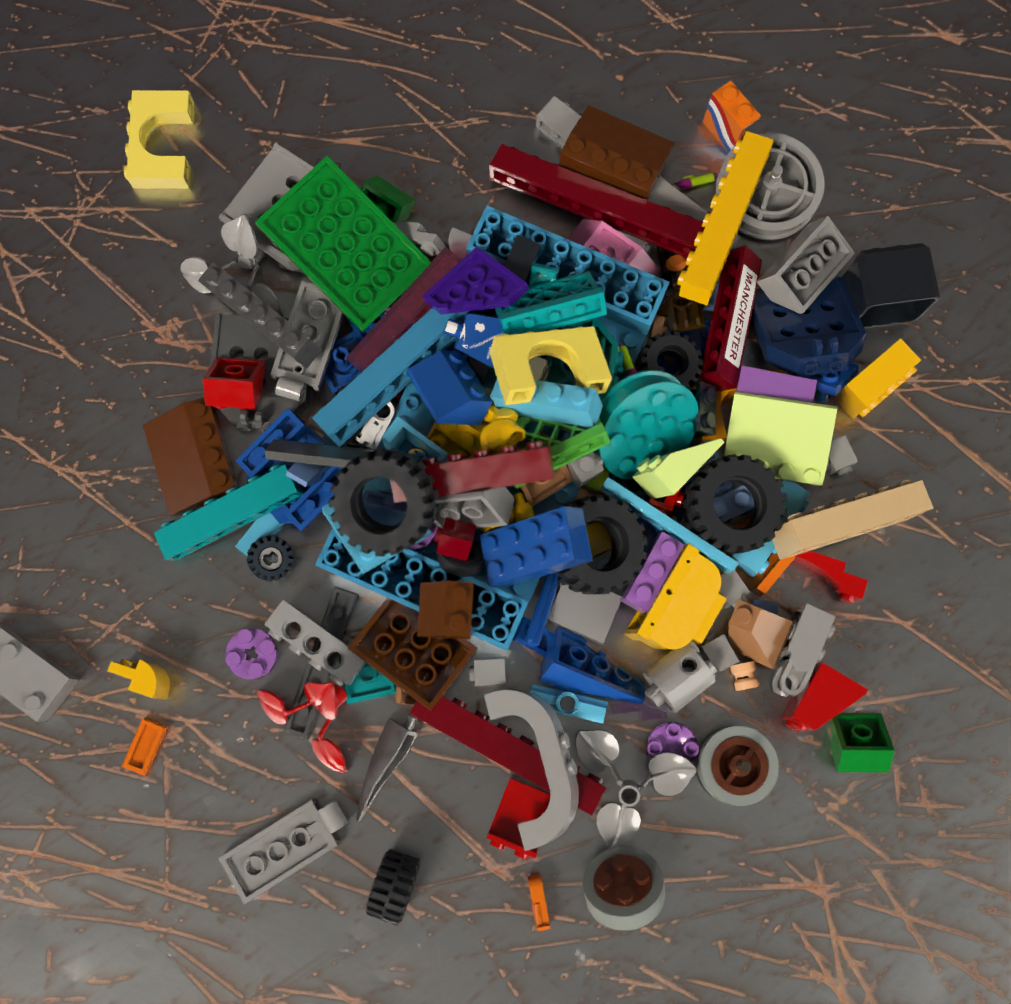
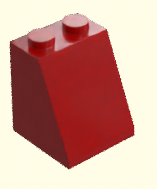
M817 663L804 690L791 697L780 718L787 721L785 725L796 732L816 731L866 695L868 689L825 663Z

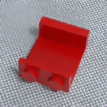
M510 777L487 834V839L491 840L490 845L504 850L505 847L514 849V855L525 860H529V857L536 859L538 847L524 850L518 824L539 818L548 808L550 794Z

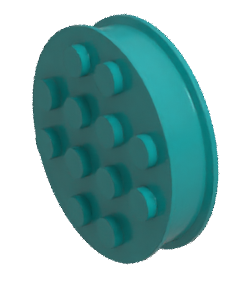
M645 370L622 379L601 398L603 407L599 419L611 443L593 451V453L597 452L600 455L604 466L613 475L628 480L634 479L632 476L638 471L637 466L644 459H653L657 455L663 456L688 447L696 431V415L699 412L694 395L673 375L661 370Z

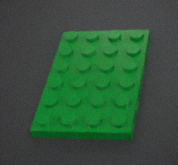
M328 156L321 160L255 221V225L362 333L433 264Z

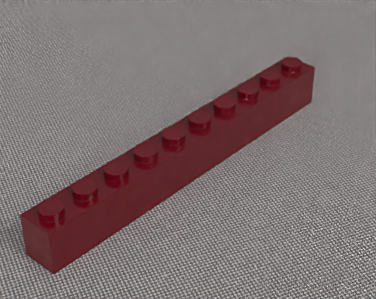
M501 144L489 165L490 180L590 220L603 221L618 231L688 258L690 251L695 252L697 248L694 246L696 236L699 231L703 232L705 229L702 227L703 222L689 215H683L671 210L669 207L660 206L646 198H640L627 193L623 189L614 188L602 181L594 180L579 172L563 168L556 163L542 160L536 155L519 151L515 147Z

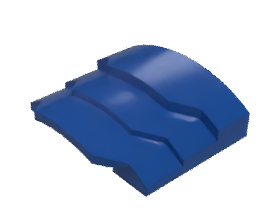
M287 408L236 459V462L247 473L248 481L254 476H263L269 473V469L275 465L285 464L292 466L296 463L265 458V450L273 439L328 444L293 410ZM331 466L322 474L320 482L308 487L302 485L305 493L301 497L270 513L280 524H294L303 532L323 513L322 507L329 504V498L334 496L330 489L332 483L338 480L336 475L342 468Z

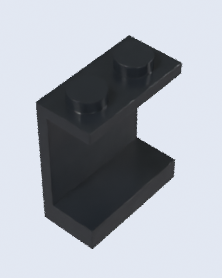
M701 381L696 382V389L689 390L694 395L699 410L696 415V431L692 439L716 435L717 423L716 386Z

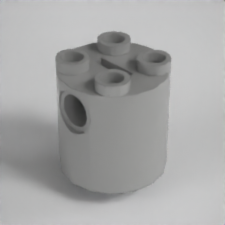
M692 640L683 648L671 650L643 673L644 678L650 685L644 692L657 708L664 703L675 714L716 682V668L708 659L703 661L698 655L700 652L699 648ZM692 667L695 671L687 672L683 668Z

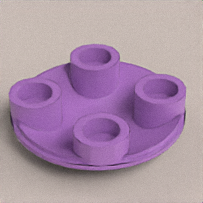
M663 723L657 726L648 738L647 753L649 759L651 760L657 754L670 752L685 757L693 764L699 752L697 738L693 731L682 723Z

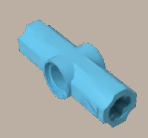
M533 684L531 693L544 699L556 713L604 723L608 705L607 701ZM567 696L575 700V707L571 711H565L561 706L562 699Z

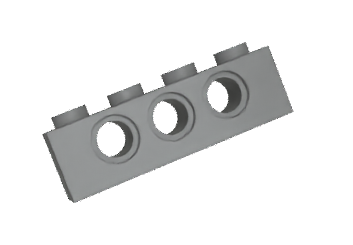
M285 600L281 601L264 624L270 629L268 631L269 635L279 642L282 638L290 643L288 648L298 656L304 653L311 658L308 663L319 671L323 668L331 673L329 678L339 686H342L343 683L350 686L366 664V662L348 650L349 646ZM298 623L301 628L300 633L295 637H291L289 628L292 624ZM319 638L321 647L318 651L312 652L309 648V643L312 639ZM334 653H340L342 661L337 667H332L329 662L330 656Z

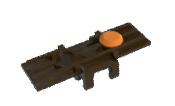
M657 247L662 275L658 277L670 282L668 288L674 289V295L667 296L665 293L657 315L665 318L668 317L670 334H673L674 331L683 332L705 327L701 303L679 296L681 286L677 285L681 271H687L688 266L685 265L687 258Z

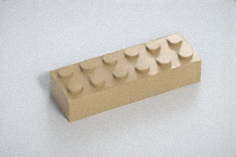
M911 479L897 483L896 486L891 488L890 486H885L871 494L865 492L854 496V499L848 501L847 499H842L828 507L823 505L811 509L808 513L803 514L799 512L787 517L788 519L782 521L784 524L781 530L775 531L776 537L772 539L779 560L907 521L933 509L923 480L912 483Z

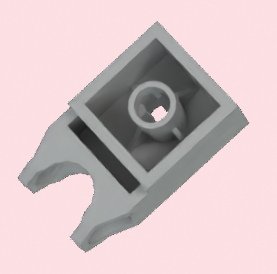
M807 603L794 608L790 621L794 623L772 678L774 693L787 697L789 695L796 696L804 690L817 661L820 662L825 655L826 648L823 646L826 639L832 636L836 624L833 623L834 615ZM787 677L792 682L790 689L785 684ZM778 680L780 682L781 690L777 686Z

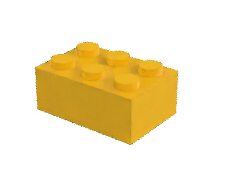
M900 338L850 381L833 399L852 419L859 414L864 417L917 371L914 366L921 359Z

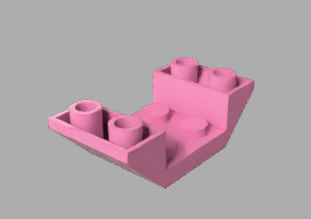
M582 219L567 238L654 276L660 273V269L641 246L603 221Z

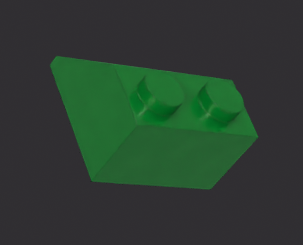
M378 175L364 181L360 189L393 223L406 222L416 199Z
M839 713L830 720L831 752L837 772H889L895 749L882 713Z

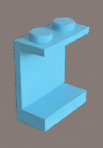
M399 417L394 420L382 435V440L387 450L392 448L398 449L404 440L407 439L428 456L437 457L438 461L448 459L447 452Z

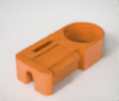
M541 874L528 876L537 931L551 929Z

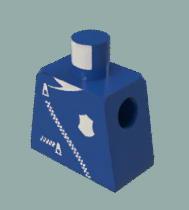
M468 313L464 315L462 323L448 318L444 334L457 338L454 349L485 366L494 367L490 356V348L494 336H500L503 333L499 318Z

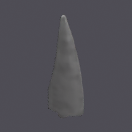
M408 714L404 724L388 718L365 776L357 811V822L362 820L384 783L407 756L418 735L417 732L412 730L417 721V718Z

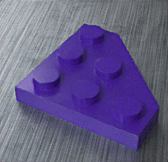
M477 246L422 297L428 305L442 315L510 307L529 290V287L525 281Z

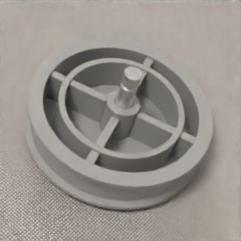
M779 133L757 134L773 139L774 142L738 231L761 240L786 238L800 231L810 221L820 205L825 186L823 170L814 153L797 139ZM735 146L727 154L716 181V194L718 195L721 190H718L720 180L723 175L727 176L729 173L726 172L729 159L736 156V154H733Z

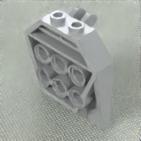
M275 143L272 150L229 206L220 214L219 219L227 223L242 214H247L258 248L291 271L300 270L255 225V221L285 195L292 185L298 183L314 167Z

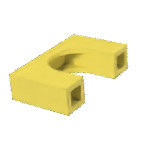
M132 90V99L128 101V110L131 115L130 121L127 122L129 143L125 145V152L128 158L127 165L124 166L125 179L130 182L133 188L190 189L191 166L185 156H157L146 151V140L149 134L158 126L164 124H193L194 101L189 91Z
M580 326L563 330L552 329L544 332L530 331L514 335L502 334L494 336L490 348V356L505 405L531 402L536 385L529 360L541 355L553 356L564 361L572 370L577 386L596 389L598 394L605 393L612 380L594 326Z

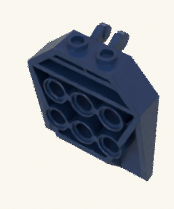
M841 276L832 279L802 314L770 301L761 288L756 290L752 317L765 363L793 376L800 377L846 371L861 353L866 330Z

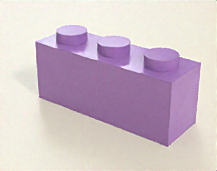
M742 366L736 392L813 403L817 380Z
M664 532L657 534L647 550L646 560L640 563L643 566L640 574L633 575L635 580L627 586L620 601L640 613L648 612L685 544Z

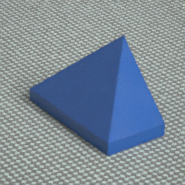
M522 617L513 640L545 657L554 633L545 628L540 645L531 647L525 643L531 620Z

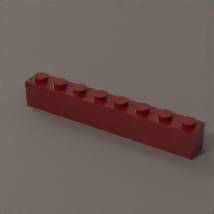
M442 696L431 711L418 701L415 702L409 713L410 715L550 792L540 750L533 747L535 743L533 740L524 735H521L518 739L510 734L513 729L500 722L497 726L488 722L490 718L488 715L479 710H476L473 714L466 710L468 704L455 697L450 701ZM577 765V774H575L579 789L577 808L592 816L606 787L601 785L603 779L590 772L588 776L579 773L580 767Z

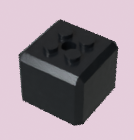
M923 243L861 250L841 277L864 328L919 320L940 299L931 251Z

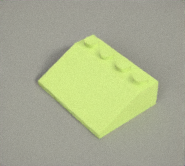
M735 392L724 457L732 454L737 456L749 455L751 460L760 459L765 462L763 467H771L776 472L773 475L776 479L822 486L838 407Z

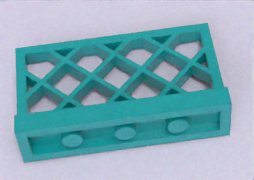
M590 271L531 286L512 306L495 308L503 328V333L509 335L524 334L530 331L544 332L607 315L604 291L601 287L598 288ZM569 291L576 292L575 294H568ZM550 298L549 301H544L543 299ZM520 304L526 305L524 308L518 307Z

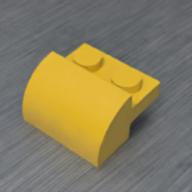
M121 659L120 663L111 661L108 672L132 679L128 690L151 698L167 699L170 691V680L167 672L160 665L140 659L138 663Z

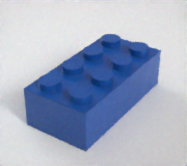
M563 506L480 535L489 586L509 587L593 561L582 508Z

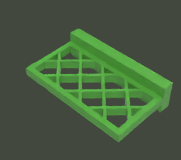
M524 416L516 421L523 429L527 423H538L534 434L525 432V437L530 438V442L542 440L551 445L555 470L611 443L599 418L597 424L587 430L581 429L578 425L573 427L560 422ZM544 425L555 427L550 438L540 436ZM560 429L571 432L569 439L563 442L556 440ZM519 484L514 486L517 489L525 484Z

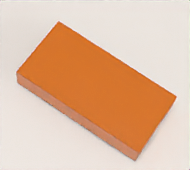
M142 718L121 767L147 776L168 727L147 718Z

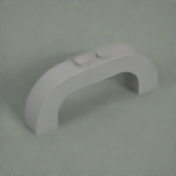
M499 690L485 694L484 697L490 720L516 715L525 719L535 732L550 787V802L546 811L539 818L520 823L518 827L525 851L540 847L560 837L572 823L577 811L579 801V789L575 775L577 774V765L574 759L570 757L568 749L570 748L569 737L563 731L561 722L554 709L541 697L523 690Z

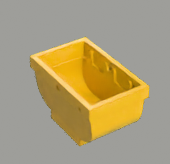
M690 544L684 545L649 611L645 613L636 611L623 634L632 640H639L654 649H680L689 644L691 640L695 644L702 643L727 598L718 594L721 588V575L718 568L710 560L700 555V550Z

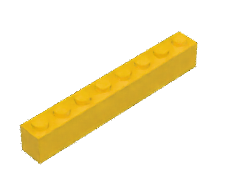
M746 131L743 140L738 139L733 152L736 156L735 158L730 157L726 172L729 173L727 176H722L718 186V190H721L719 195L714 194L710 205V208L713 209L712 213H706L702 227L705 229L703 232L699 231L696 236L694 246L697 248L695 252L690 251L685 264L688 266L687 271L682 270L677 282V285L681 286L679 296L708 305L769 158L774 142L773 139Z

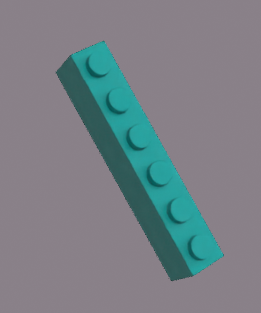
M285 464L275 465L269 469V473L250 478L247 481L248 484L227 490L225 492L226 495L219 499L213 498L206 501L204 507L183 513V518L162 524L161 529L154 532V535L165 560L177 561L301 497L305 493L302 485L286 476V472L291 466Z

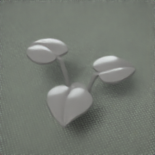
M242 214L225 223L221 229L224 243L230 250L238 251L239 256L220 268L225 270L237 262L245 269L252 268L247 288L283 317L284 315L280 310L279 302L274 292L262 283L252 285L256 272L260 268L258 263L265 257V252L258 248L247 214ZM189 257L184 260L180 269L187 282L201 293L211 292L198 281L209 267L208 262L200 257Z
M582 730L577 735L576 749L583 766L591 772L601 773L608 765L619 785L618 794L619 800L622 803L621 806L615 802L605 804L598 811L596 819L598 830L608 849L625 845L637 833L640 826V815L631 806L639 802L640 792L644 790L651 780H653V785L657 792L665 796H674L687 787L691 778L697 772L696 767L685 757L665 752L657 754L649 761L648 767L652 775L648 776L640 785L633 780L623 781L611 762L619 754V744L614 735L604 730Z

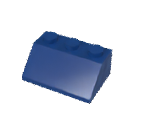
M440 350L410 367L407 371L436 423L481 425L493 403L486 389L482 386L461 352Z

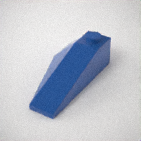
M559 626L556 628L542 662L540 681L563 691L637 704L645 702L644 691L646 683L622 665L615 666L605 658L607 654L601 650L598 653L586 645L587 640L582 636Z

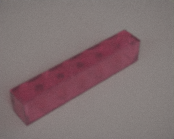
M445 247L346 359L360 372H363L432 308L424 301L422 296L462 259Z

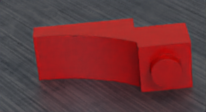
M813 551L795 555L796 557L793 561L809 568L822 577L833 589L832 594L839 596L838 600L853 604V602L863 599L868 580L845 573L846 562Z

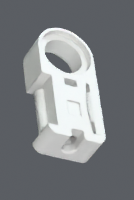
M390 401L386 404L390 407V415L386 418H380L375 414L366 422L359 434L361 438L356 437L359 443L371 449L377 448L382 435L385 433L394 415V406Z

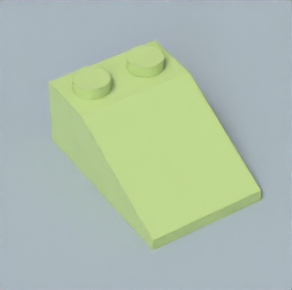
M717 439L663 456L657 455L653 459L646 458L637 466L638 471L632 477L651 499L674 495L718 450L724 441Z

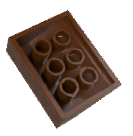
M588 105L571 131L560 153L559 165L648 200L675 142Z
M205 397L184 403L143 425L170 517L202 507L206 501L213 498L219 499L226 495L225 492L239 486L216 408L214 406H205Z
M387 597L348 647V650L431 711L475 655L477 647L466 639L418 637L419 611Z

